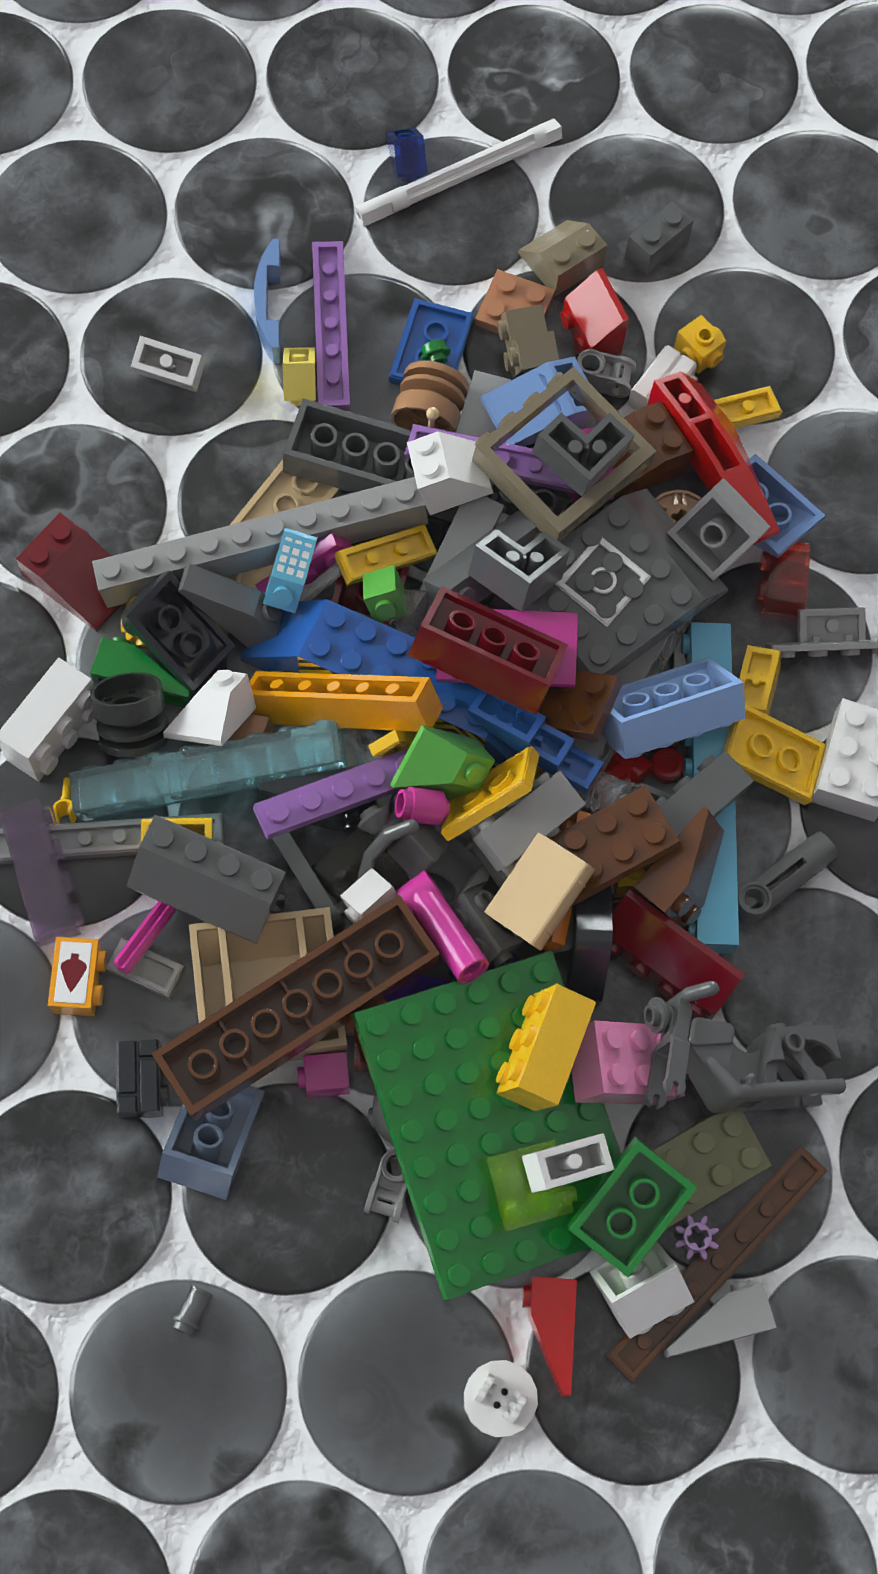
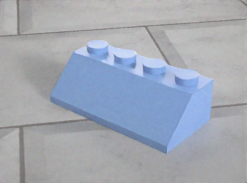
M708 657L622 685L604 726V735L609 746L623 758L627 759L639 757L644 752L656 748L669 747L674 742L686 738L699 737L704 732L716 728L728 727L734 722L746 718L744 683Z

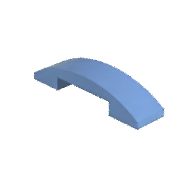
M272 239L264 251L257 268L254 282V305L257 330L263 348L273 364H280L279 320H268V283H281L280 240Z

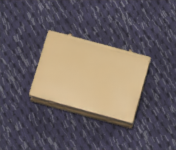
M538 832L484 913L541 951L550 936H553L554 930L577 896L586 887L585 885L595 869Z

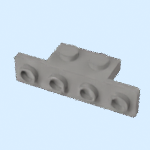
M864 607L797 609L798 642L766 643L767 649L779 650L781 658L795 657V651H808V656L810 657L828 656V650H840V655L849 656L860 655V649H873V654H878V639L866 640V612Z

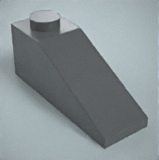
M193 564L185 566L178 592L245 646L251 648L277 636L284 610L263 604L264 593Z

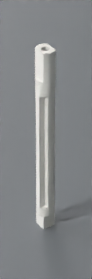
M553 118L457 163L355 206L357 220L362 227H365L447 188L530 151L562 139V127Z

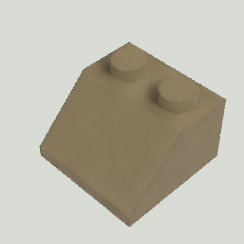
M566 220L519 249L518 254L546 287L555 289L554 296H557L602 268L608 245L589 223Z

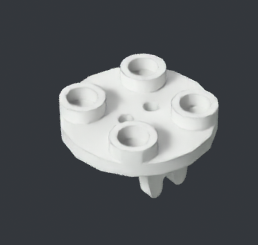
M507 1360L490 1361L478 1367L468 1379L464 1390V1410L470 1422L482 1433L493 1437H510L523 1431L534 1418L538 1406L537 1388L531 1375L520 1365ZM503 1388L508 1391L506 1396L501 1394ZM494 1402L500 1403L499 1409L494 1408Z

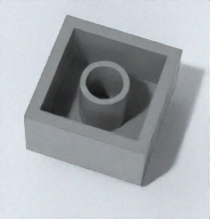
M723 478L667 533L714 581L751 547L770 526Z

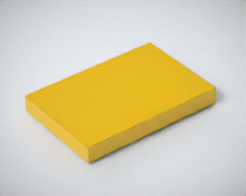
M745 704L746 718L730 725L723 752L726 750L754 781L803 805L811 803L826 744Z
M532 746L527 747L490 770L478 791L449 800V815L443 821L441 834L447 841L452 840L531 792L539 758L538 752Z

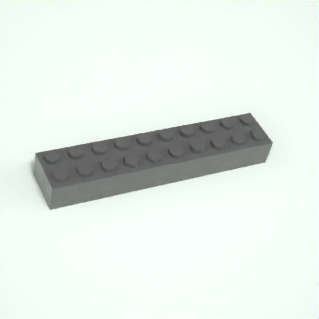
M303 398L283 452V472L352 493L415 477L411 459L405 457L411 430ZM490 480L493 493L486 495V497L506 506L505 514L510 517L519 509ZM526 484L557 517L574 504L567 492ZM609 502V503L604 504V505H603L602 507H600L596 512H594L589 518H587L583 523H581L578 527H580V526L583 525L585 522H587L589 519H591V518L594 517L596 514H598L600 511H602L603 509H605V508H606L607 506H609L612 502ZM460 505L433 515L429 514L427 508L426 512L429 516L452 522Z

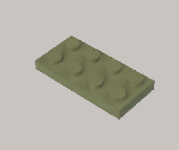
M743 1112L713 1113L652 1149L698 1187L667 1228L772 1166Z

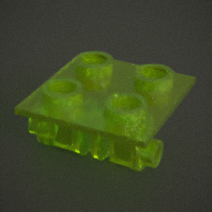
M555 1140L486 1158L505 1231L574 1212L572 1201L577 1200L575 1187H568L567 1184L543 1191L531 1192L522 1160L524 1155L555 1147Z

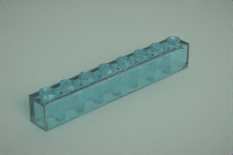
M318 720L313 722L312 726L302 728L287 726L279 729L276 733L266 735L264 733H251L246 735L245 739L235 741L228 739L223 746L209 745L198 747L190 745L181 747L178 752L168 754L153 752L147 754L146 758L137 760L122 758L106 766L86 765L80 771L69 773L72 810L83 821L256 789L259 788L258 783L348 767L344 732L336 721Z

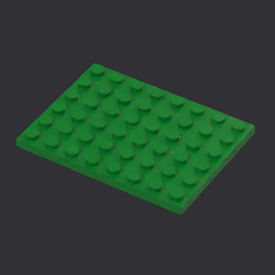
M552 951L485 971L478 978L468 983H460L457 980L351 1015L443 1300L452 1299L589 1248L586 1243L569 1231L567 1224L607 1172L551 1189L531 1192L522 1156L604 1133L612 1163L614 1164L621 1155L604 1103L575 1102L572 1072H570L559 1105L533 1111L496 1094L499 1087L496 1078L503 1063H508L512 1049L509 1048V1044L516 1029H521L525 1019V1016L522 1015V1009L527 998L555 984L564 987Z

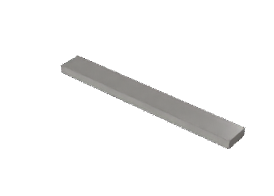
M222 813L162 817L164 819L212 818L214 841L224 845ZM153 818L0 828V864L137 855L141 844V819Z

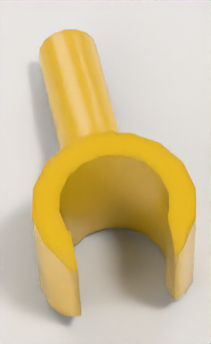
M68 777L63 779L61 800L56 801L53 805L57 824H60V819L66 815H69L71 823H75L77 820L70 797L72 779Z

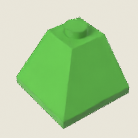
M421 725L390 785L400 790H407L408 787L439 790L444 792L448 800L478 791L493 766L495 759L474 738Z

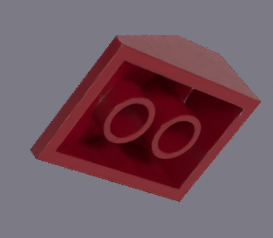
M61 512L16 558L24 578L96 632L121 606L117 605L107 608L98 591L92 561L110 557L111 555L85 530Z

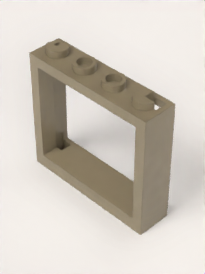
M572 367L565 374L562 372L557 373L548 382L547 388L540 394L538 392L531 394L523 403V408L516 414L513 411L508 413L500 421L499 427L494 432L490 433L487 431L482 434L474 444L476 447L472 461L541 533L546 532L560 542L651 465L657 451ZM569 391L599 423L610 413L631 431L635 437L628 449L631 456L557 517L494 451L560 396Z

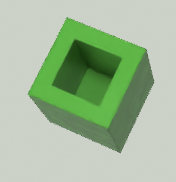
M395 565L363 574V600L372 619L380 623L407 615L406 590Z

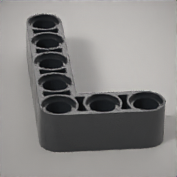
M612 885L573 906V941L566 988L595 1002H602L611 955L613 935Z

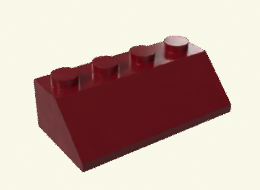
M441 586L420 625L408 656L536 715L568 644Z
M630 889L612 913L613 935L611 956L615 958L620 956L629 963L628 967L634 974L643 979L648 977L656 983L658 991L668 999H671L686 987L709 981L717 982L719 985L717 994L690 1002L692 1008L691 1016L693 1018L700 1017L712 1020L745 975Z

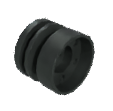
M129 672L108 677L94 685L90 694L94 716L98 720L96 725L102 751L115 757H137L157 751L167 744L169 739L164 738L163 732L168 727L166 711L163 710L165 701L159 678L148 673Z

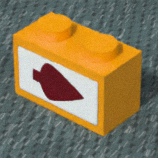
M56 937L47 1005L53 1014L95 1016L96 1006H102L103 985H99L100 972L106 971L107 951H103L98 939Z

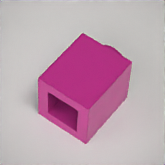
M346 1052L303 1056L304 1067H297L299 1089L306 1088L307 1098L350 1094Z

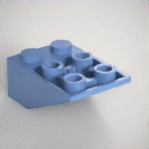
M569 357L546 362L482 395L480 400L495 428L499 427L500 421L508 413L513 411L516 414L521 410L523 403L531 394L543 392L547 388L548 382L557 373L562 372L565 374L574 367L587 380L576 358ZM567 391L504 443L518 446L535 444L538 434L561 412L579 429L592 428L596 419Z

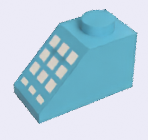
M288 528L284 529L263 604L292 613L296 612L317 537Z

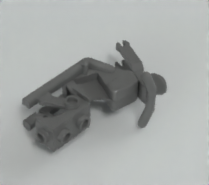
M377 805L366 809L360 815L361 821L358 824V828L372 835L376 834L377 837L364 851L358 879L371 868L374 870L376 859L387 847L391 857L411 878H414L423 870L427 873H434L444 877L452 884L455 895L448 904L489 962L488 968L493 966L498 968L511 962L514 959L512 952L524 941L521 937H515L511 930L506 927L504 928L502 924L484 913L494 896L482 888L490 875L499 888H501L508 876L502 870L498 872L495 870L472 840L473 835L466 830L452 840L447 841L441 834L443 821L439 826L418 824L414 819L404 821L403 818H398L395 814V808L389 816V809L387 807L379 808Z
M715 981L686 987L667 1002L659 997L651 998L644 1009L646 1025L649 1026L652 1032L656 1034L661 1033L660 1043L656 1045L652 1053L647 1090L644 1094V1101L648 1107L653 1104L655 1096L657 1098L656 1110L662 1108L667 1102L666 1094L671 1093L673 1084L676 1086L674 1090L675 1098L682 1095L686 1089V1071L705 1106L713 1113L818 1107L823 1104L821 1096L838 1095L846 1090V1082L843 1078L826 1079V1075L822 1070L841 1058L832 1024L816 1025L812 1021L786 1027L785 1023L772 1024L765 1027V1033L751 1041V1045L747 1047V1052H744L733 1043L735 1029L732 1024L700 1017L691 1020L692 1008L690 1002L717 994L719 985ZM783 1053L791 1057L804 1075V1080L796 1078L785 1063Z

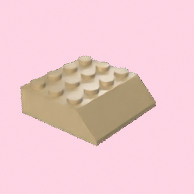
M330 907L270 914L257 944L207 922L189 924L199 1023L333 938ZM345 1024L289 1061L303 1060V1056L339 1052H346L348 1054Z

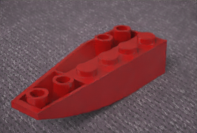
M682 371L654 380L647 406L662 402L694 450L689 464L707 488L711 490L724 478L767 522L770 528L754 544L779 535L780 529L736 428L702 384Z

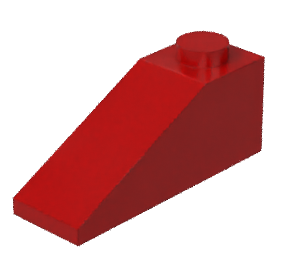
M532 1276L530 1285H523L522 1308H528L529 1322L560 1396L569 1397L571 1396L577 1280Z

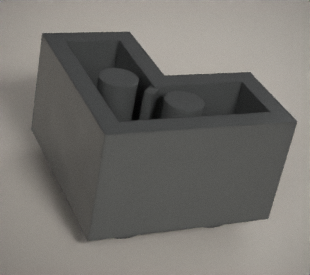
M561 412L538 434L532 452L583 497L627 453L635 435L610 413L586 435Z
M495 529L475 545L468 575L522 612L562 579L571 550L546 532H542L529 544L522 547Z

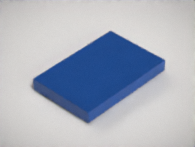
M414 298L390 371L389 382L400 385L403 381L405 368L410 363L422 361V346L436 339L445 340L447 347L451 348L450 356L445 364L458 371L474 320V313Z

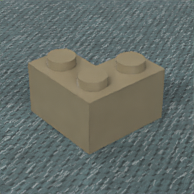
M542 304L507 310L501 315V321L497 322L500 339H505L507 352H504V364L506 370L511 371L512 378H517L546 362L559 360L554 331L547 332Z

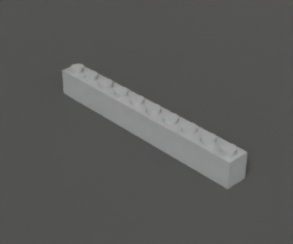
M412 477L92 561L98 591L107 608L128 603L149 583L166 571H171L181 582L185 566L188 564H193L224 577L273 565L285 528L317 537L316 543L333 533L349 540L353 544L423 524L426 525L428 524L425 503L417 488L416 479Z

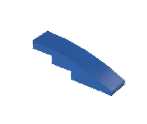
M483 690L480 691L468 710V714L518 753L532 746L539 754L537 766L551 775L561 771L572 787L585 795L602 770L603 761L575 747V739L545 724L546 716L538 712L534 715Z

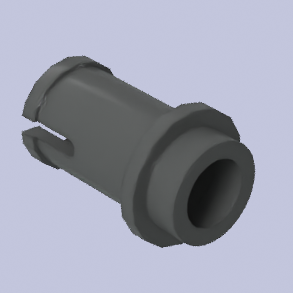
M191 1285L179 1315H174L173 1317L175 1323L172 1328L193 1337L195 1331H200L201 1329L198 1324L213 1295Z

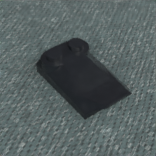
M166 571L149 583L125 608L121 616L122 625L127 633L138 637L189 692L198 693L218 670H227L228 654L236 645L212 618L178 592L180 581L171 571Z

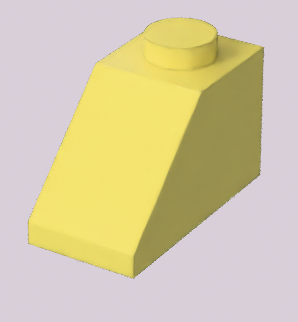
M315 347L284 348L282 363L284 401H291V404L296 406L301 405L303 398L316 401Z

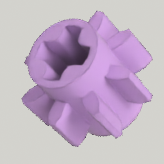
M689 1215L686 1217L688 1224L686 1229L680 1226L675 1228V1231L682 1235V1240L678 1241L674 1246L675 1248L684 1246L688 1251L686 1254L687 1260L693 1256V1253H699L700 1258L704 1261L707 1259L705 1251L707 1247L711 1249H718L719 1247L717 1243L711 1241L712 1235H715L719 1229H709L705 1225L707 1216H704L700 1223H694L693 1218ZM695 1228L697 1233L705 1234L706 1238L701 1242L702 1247L698 1248L696 1243L688 1242L687 1238L692 1234L691 1229Z

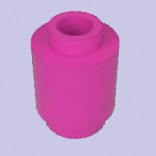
M408 787L407 790H399L395 800L396 816L403 818L404 821L414 819L418 824L439 826L443 819H447L450 811L449 800L444 792L439 790Z

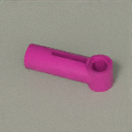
M425 870L396 890V893L402 897L458 982H471L485 972L489 965L487 958L453 912L440 888Z

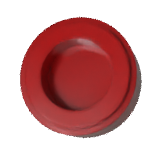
M661 749L654 754L651 763L654 765L651 774L661 783L670 784L676 782L684 771V759L674 749Z

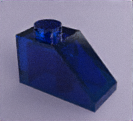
M415 127L386 131L393 172L397 178L402 177V181H415L420 179L421 174H428L424 136Z

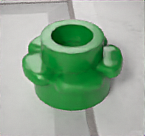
M443 339L429 341L421 348L423 353L421 360L445 364L450 356L451 348L447 347Z

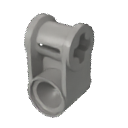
M587 349L579 354L577 362L588 382L598 392L616 398H625L630 395L631 374L636 371L634 360L626 356H616L594 349ZM584 368H590L594 371H587Z
M391 1149L383 1155L380 1161L375 1181L372 1182L366 1200L364 1213L369 1214L373 1211L392 1217L393 1222L399 1223L408 1191L403 1174L393 1176L386 1169L388 1161L392 1158H397L395 1149ZM378 1199L393 1203L394 1205L378 1201Z

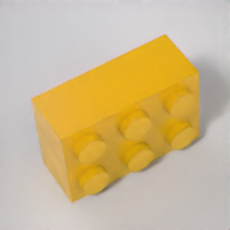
M559 984L541 990L533 996L530 995L522 1009V1015L525 1016L521 1029H516L509 1044V1048L512 1049L508 1063L504 1062L498 1072L496 1082L499 1083L496 1094L533 1111L559 1105L596 1002Z

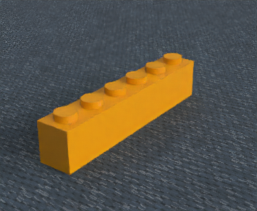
M256 671L249 681L256 704V709L251 714L269 717L272 724L418 732L421 725L433 727L443 709L429 677Z

